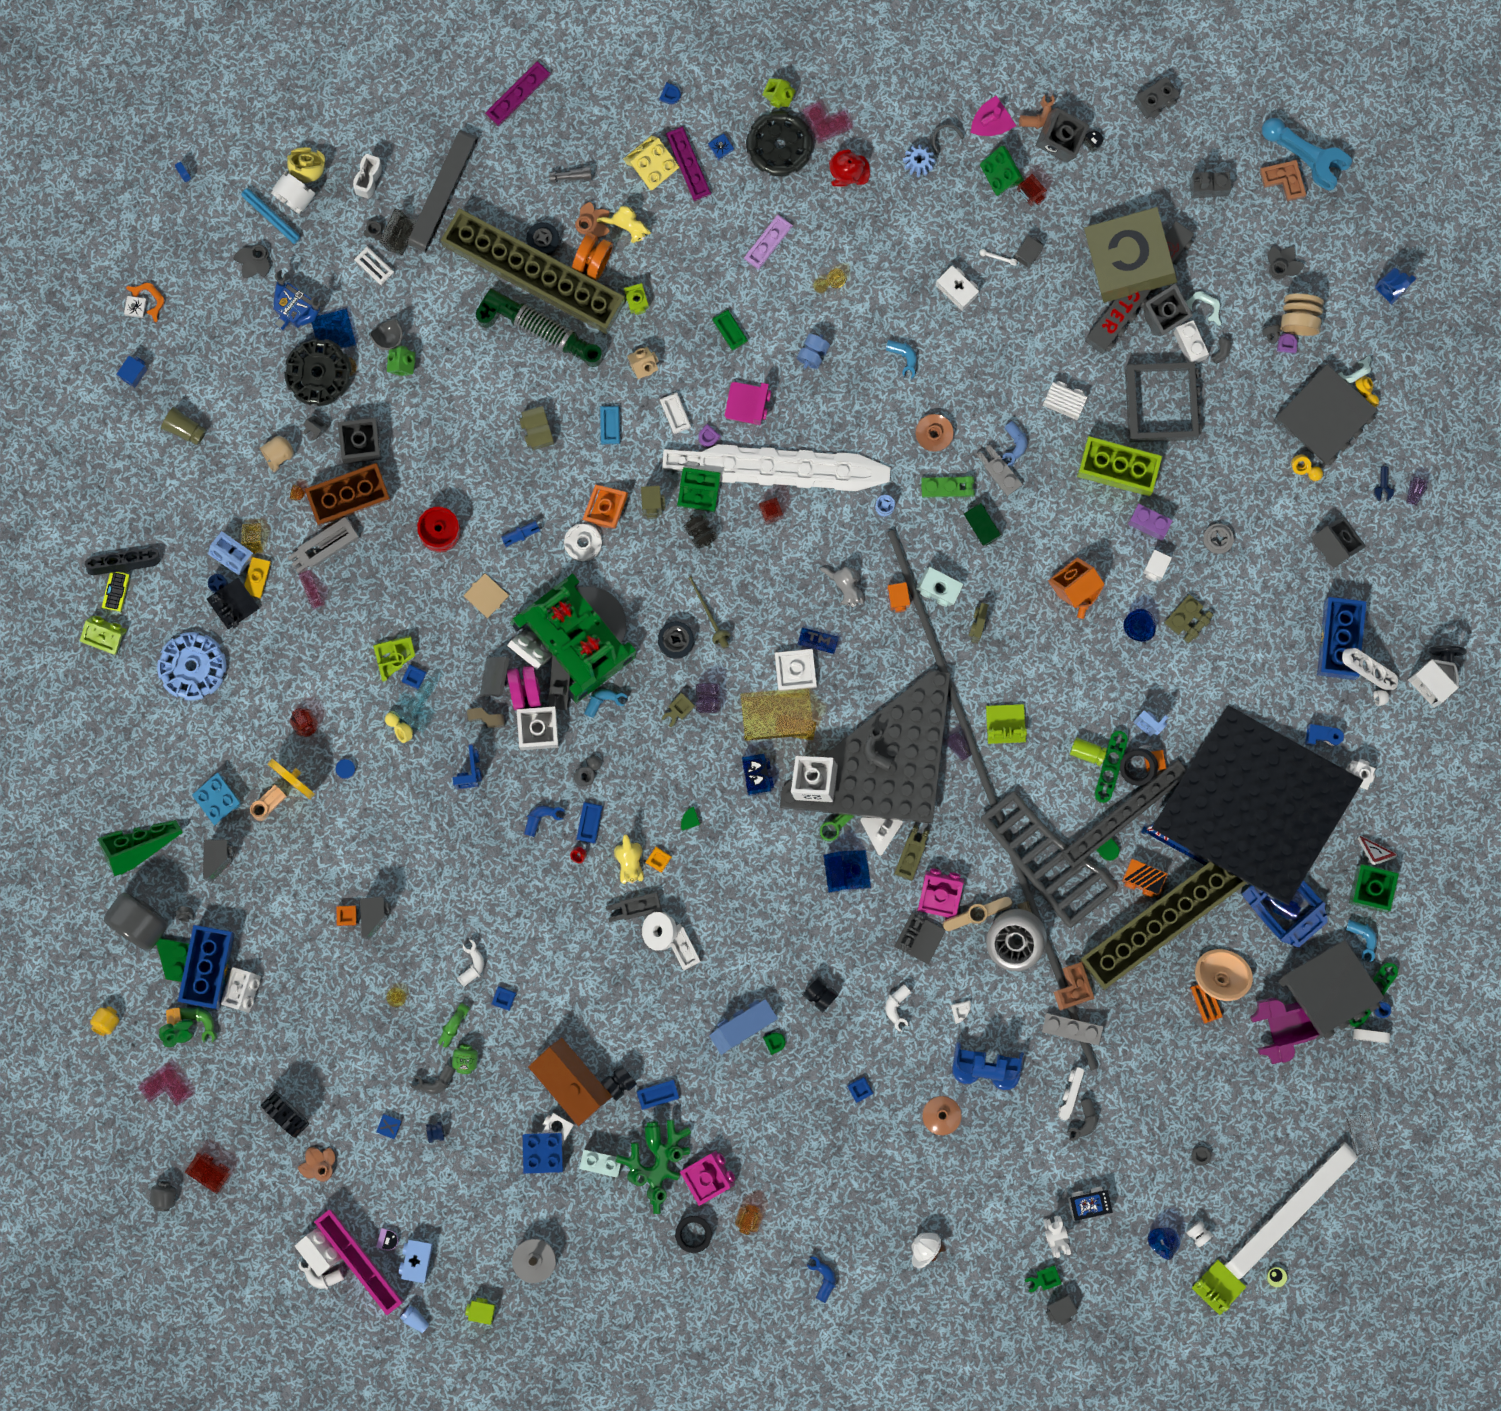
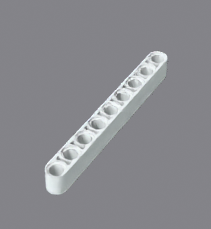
M1343 1142L1340 1145L1341 1148L1337 1151L1335 1150L1326 1159L1327 1162L1324 1165L1321 1164L1313 1173L1314 1175L1300 1186L1301 1189L1297 1193L1294 1192L1286 1200L1287 1203L1273 1214V1218L1267 1220L1259 1228L1260 1231L1256 1235L1253 1234L1245 1242L1246 1245L1232 1256L1233 1259L1225 1263L1224 1266L1238 1280L1266 1254L1358 1159L1359 1155L1346 1142Z

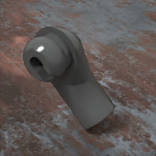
M1221 337L1218 340L1220 351L1211 356L1215 364H1218L1230 355L1232 343L1229 338Z

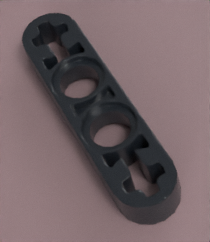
M147 548L93 556L85 561V567L88 574L100 575L153 567L159 564L161 559L157 549ZM136 558L133 562H127L129 559ZM117 561L116 564L109 565L110 562Z

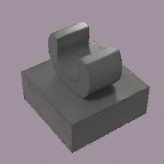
M315 415L306 419L303 424L306 427L304 430L305 435L310 431L314 433L312 440L324 434L330 427Z

